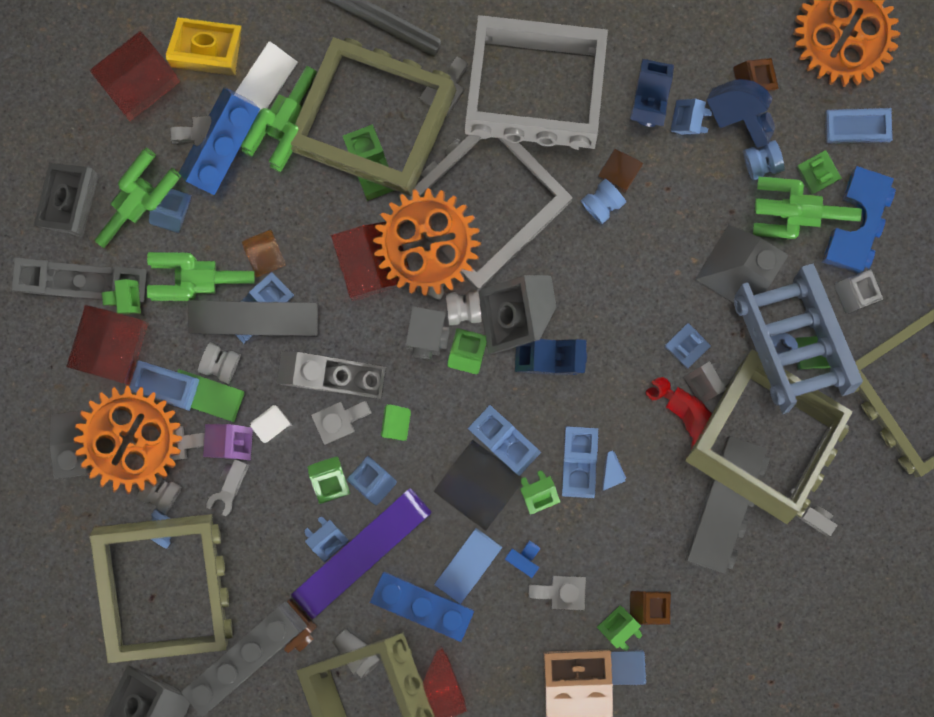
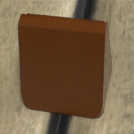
M772 58L748 60L733 67L735 80L744 79L756 82L768 92L779 89Z
M614 149L598 177L602 180L607 179L615 188L626 193L643 163Z
M630 592V615L639 624H670L671 592Z

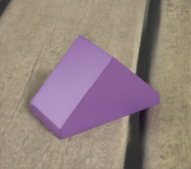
M205 424L203 457L251 460L253 429L233 424Z

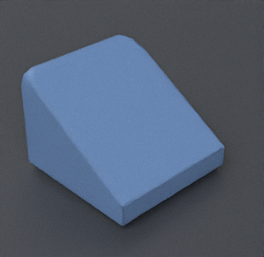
M171 189L157 208L150 211L149 223L179 233L191 200V195Z
M613 451L606 453L602 491L618 485L626 479L618 458Z
M369 456L346 479L374 505H378L397 483L390 474Z
M643 650L611 652L612 685L646 684L645 654Z

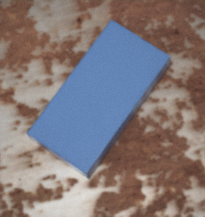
M891 108L826 110V144L891 142Z
M138 360L129 387L131 392L135 394L142 387L143 396L147 398L151 393L155 392L154 400L160 402L166 400V404L190 411L199 379Z

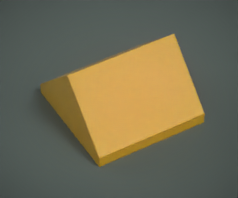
M177 18L166 52V60L171 68L235 76L242 26Z

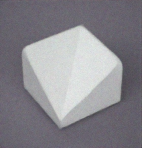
M276 405L270 407L250 423L251 428L264 443L271 440L286 427L292 426Z

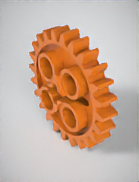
M809 0L812 6L803 3L800 7L806 16L797 15L795 18V22L802 25V27L794 29L793 35L800 36L802 39L797 41L794 47L804 48L805 51L800 55L799 60L809 58L811 62L807 70L810 71L817 67L819 69L818 79L822 78L826 73L829 74V84L831 85L837 77L841 78L843 87L848 84L849 78H852L854 83L859 85L862 75L870 81L874 78L872 69L879 73L885 69L881 61L886 63L892 61L893 57L887 51H895L898 48V45L892 42L891 39L898 38L900 32L891 30V27L896 25L899 19L888 17L894 7L884 8L882 4L885 0ZM836 4L844 5L848 9V17H837L833 11V6ZM857 9H861L863 13L851 30L850 36L843 43L836 57L832 58L830 53L842 36L843 30L850 23ZM864 21L872 22L876 27V34H865L861 29V23ZM820 31L827 32L832 38V43L825 46L820 44L816 39V34ZM847 48L855 49L859 54V61L855 63L849 62L844 56V50Z
M430 188L426 189L424 197H421L418 190L415 189L413 190L412 200H409L404 194L400 195L401 206L392 202L389 203L393 211L391 215L381 213V216L387 222L385 225L375 226L377 230L383 232V235L373 239V242L382 244V249L374 254L375 256L385 257L379 268H391L387 279L391 280L398 276V288H402L406 283H410L409 293L414 294L418 286H421L423 296H428L430 287H433L436 294L439 295L442 292V284L453 290L454 284L452 279L456 278L464 282L465 279L461 271L463 269L471 272L474 270L467 262L469 259H479V256L471 251L472 247L481 246L480 242L472 240V236L479 233L480 229L469 227V224L475 220V216H463L467 206L464 204L456 208L457 197L452 196L446 202L444 201L445 192L440 190L436 198H433ZM443 213L448 219V225L443 231L436 232L431 226V220L434 215ZM405 221H412L416 227V232L410 239L402 238L399 233V228ZM426 233L431 238H437L450 233H455L456 235L455 239L432 243L430 251L421 246L405 251L399 250L400 245L423 241L424 234ZM445 245H450L455 250V258L449 264L442 263L438 255L439 250ZM412 253H419L423 258V265L418 271H411L407 266V258Z
M126 386L124 395H119L118 390L113 387L111 398L108 399L101 392L99 393L101 402L99 405L91 400L88 402L92 413L81 411L80 417L86 421V424H76L75 429L83 433V435L74 437L73 443L83 445V447L78 449L75 455L86 457L80 467L81 469L92 467L93 470L89 475L90 480L98 475L102 477L100 487H104L110 481L113 482V492H116L121 484L124 485L126 493L130 494L132 485L136 484L139 491L143 492L145 481H148L150 485L155 487L157 485L155 475L157 474L165 479L168 474L163 467L174 468L176 465L169 456L180 455L181 450L173 446V444L182 441L181 436L173 435V432L180 428V423H170L169 420L172 419L175 412L169 411L164 413L163 409L167 401L164 400L158 404L154 403L155 392L151 393L148 398L143 397L142 387L138 389L136 395H132L130 387ZM117 410H125L129 413L131 421L126 425H119L114 422L112 414ZM142 414L144 419L133 437V441L136 444L130 443L118 464L113 465L112 460L123 441L120 435H128L137 416ZM146 426H154L158 429L160 437L155 441H147L143 438L141 430ZM101 438H108L113 442L114 450L109 454L100 453L96 448V442ZM130 454L139 455L143 460L142 468L138 470L129 469L125 464V458Z

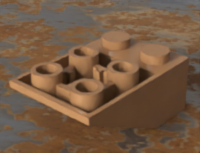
M609 649L543 652L546 717H613L611 651Z

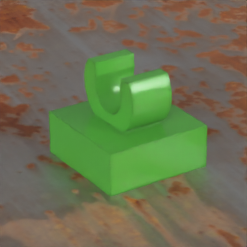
M826 150L796 167L811 195L842 179Z
M129 279L115 280V291L102 292L103 305L117 306L118 314L130 315L141 313L138 281Z
M541 470L537 472L540 481L529 484L526 477L521 479L523 488L520 490L530 515L560 503L551 476L546 478Z
M621 605L597 627L617 649L621 647L627 651L629 646L625 641L633 634L639 639L642 637L639 630L641 625Z

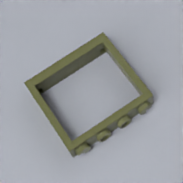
M333 37L295 123L298 126V132L290 143L292 145L291 149L299 155L412 196L457 92L453 81L450 80L451 77L442 71L433 70L431 73L421 69V66L412 60L403 59V62L392 59V55L384 50L374 48L373 51L362 48V44L354 39L344 38L343 41ZM342 56L437 90L402 172L307 137Z
M934 308L855 360L863 382L854 393L858 392L864 403L861 406L869 419L872 421L876 419L883 430L880 431V435L890 448L895 446L901 455L898 459L900 465L905 468L909 475L913 473L915 477H922L934 469V455L924 462L921 460L861 370L934 321Z
M751 349L740 363L726 388L727 390L723 393L685 461L788 524L796 515L801 518L805 509L810 505L811 500L807 499L810 491L815 492L823 481L825 475L820 472L824 465L828 467L835 458L838 450L834 446L837 440L842 442L847 435L849 426L846 423L853 411L819 390L795 396L797 403L794 405L795 407L828 426L790 499L783 496L710 450L750 378L768 390L771 388L758 353ZM784 369L790 384L802 381Z
M212 514L93 527L90 541L108 663L227 650L228 639H233L232 620L225 618L224 607H229V595L227 587H221L220 576L225 575L224 557L217 556L216 544L221 543V533L219 525H213ZM201 533L214 635L123 645L109 544Z
M404 633L296 670L312 716L347 717L330 670L380 653L402 716L434 717Z

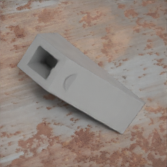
M281 352L277 384L381 399L386 367L301 352Z

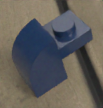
M642 59L631 110V120L647 127L664 126L674 65Z
M739 79L712 88L707 102L720 128L744 119L756 147L769 144L775 130V124L769 112L765 113L772 102V97L763 86L750 80Z
M540 339L516 347L515 372L552 375L585 373L587 340Z

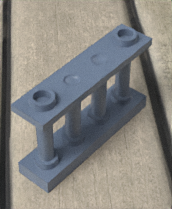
M814 263L801 267L793 279V284L753 295L749 283H744L734 296L736 312L739 316H743L770 382L772 400L775 405H779L782 414L789 413L797 403L795 396L832 385L838 387L841 395L845 396L854 393L863 382ZM796 296L802 299L806 309L805 313L765 325L759 307ZM806 326L814 328L818 337L817 343L777 354L771 339L772 336ZM820 355L826 357L830 366L829 373L796 383H789L783 366Z

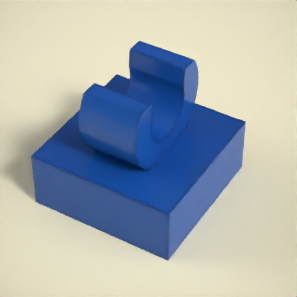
M529 540L521 553L511 548L505 560L533 578L539 567L531 561L540 550V547Z

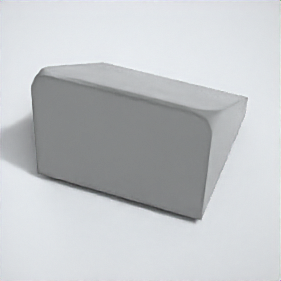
M872 270L849 277L835 284V289L847 314L883 300Z

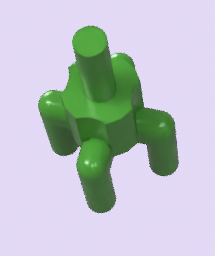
M306 66L289 97L279 94L270 110L262 108L259 111L241 144V147H243L241 151L249 156H253L264 135L267 133L280 141L269 159L270 167L278 172L282 171L293 152L290 143L298 132V126L295 123L302 109V106L299 104L318 73L316 70Z
M147 147L141 151L118 182L121 190L110 203L117 211L94 240L103 248L107 246L127 219L137 223L146 210H155L181 177L179 172L172 167L155 188L145 179L141 178V174L156 156Z
M758 176V190L790 192L789 199L783 198V200L755 199L754 211H756V214L775 215L787 219V225L754 223L753 235L795 239L799 236L800 225L820 227L821 218L861 221L862 208L823 205L822 196L803 195L804 184L801 180Z
M148 252L147 263L151 268H175V285H147V298H151V301L194 300L197 293H215L216 284H255V271H216L215 261H197L191 253Z

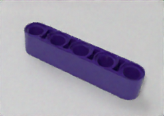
M411 488L408 489L291 594V597L313 620L425 520L432 511Z

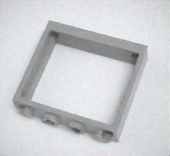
M478 15L465 134L481 136V139L489 137L503 138L513 143L530 141L537 142L542 146H554L556 144L570 146L579 150V147L595 149L608 30ZM485 44L595 56L588 124L478 112L477 107Z
M468 135L462 142L456 139L444 151L447 156L439 164L433 161L421 173L423 179L415 187L420 196L455 165L481 139V136ZM503 138L499 139L555 197L478 272L475 270L472 272L466 271L464 269L461 271L462 275L478 291L560 214L573 199L519 142L513 143ZM404 194L409 200L413 199V195ZM400 201L397 205L401 206L402 202ZM427 233L424 234L431 243L446 241L442 236L431 238L428 237ZM445 245L439 250L450 263L454 260L455 250L452 246Z

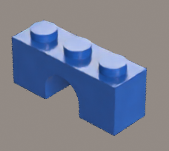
M223 87L209 114L211 125L207 135L199 146L193 144L179 171V174L186 182L215 195L260 110L253 101Z
M858 166L851 171L842 201L852 204L857 208H862V223L857 231L849 232L839 228L831 231L821 262L856 274L863 272L864 268H870L876 251L871 249L874 238H880L886 219L881 218L884 207L891 206L896 189L891 187L894 178Z
M385 571L382 573L370 603L460 642H462L474 614L473 609L424 590Z

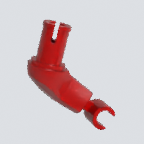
M659 377L654 379L651 383L657 386L658 389L650 387L646 390V395L652 400H658L663 396L669 399L666 407L684 421L687 432L692 436V450L712 413L703 401L685 390L677 387L675 392L672 391L671 384L667 378Z

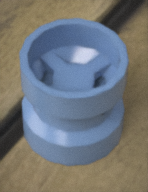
M775 140L770 141L769 144L759 149L751 147L743 150L745 164L752 180H757L758 176L763 177L768 172L776 174L785 171L783 157Z
M604 179L597 185L595 194H587L581 200V203L600 224H603L609 219L610 211L620 209L626 203V200L613 184Z

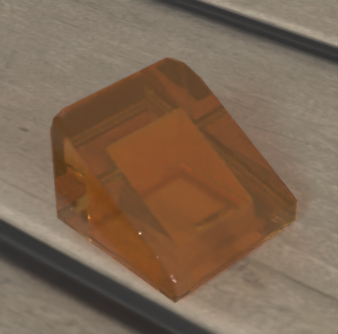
M272 230L242 241L244 251L253 271H255L256 278L286 266Z

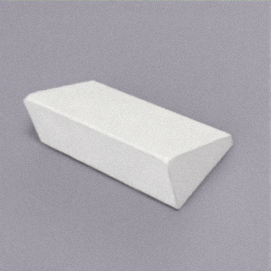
M269 41L236 90V93L253 101L260 110L268 108L298 62Z

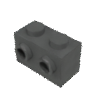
M412 307L406 340V348L412 351V357L431 360L432 354L439 356L440 348L447 349L450 327H444L445 312Z

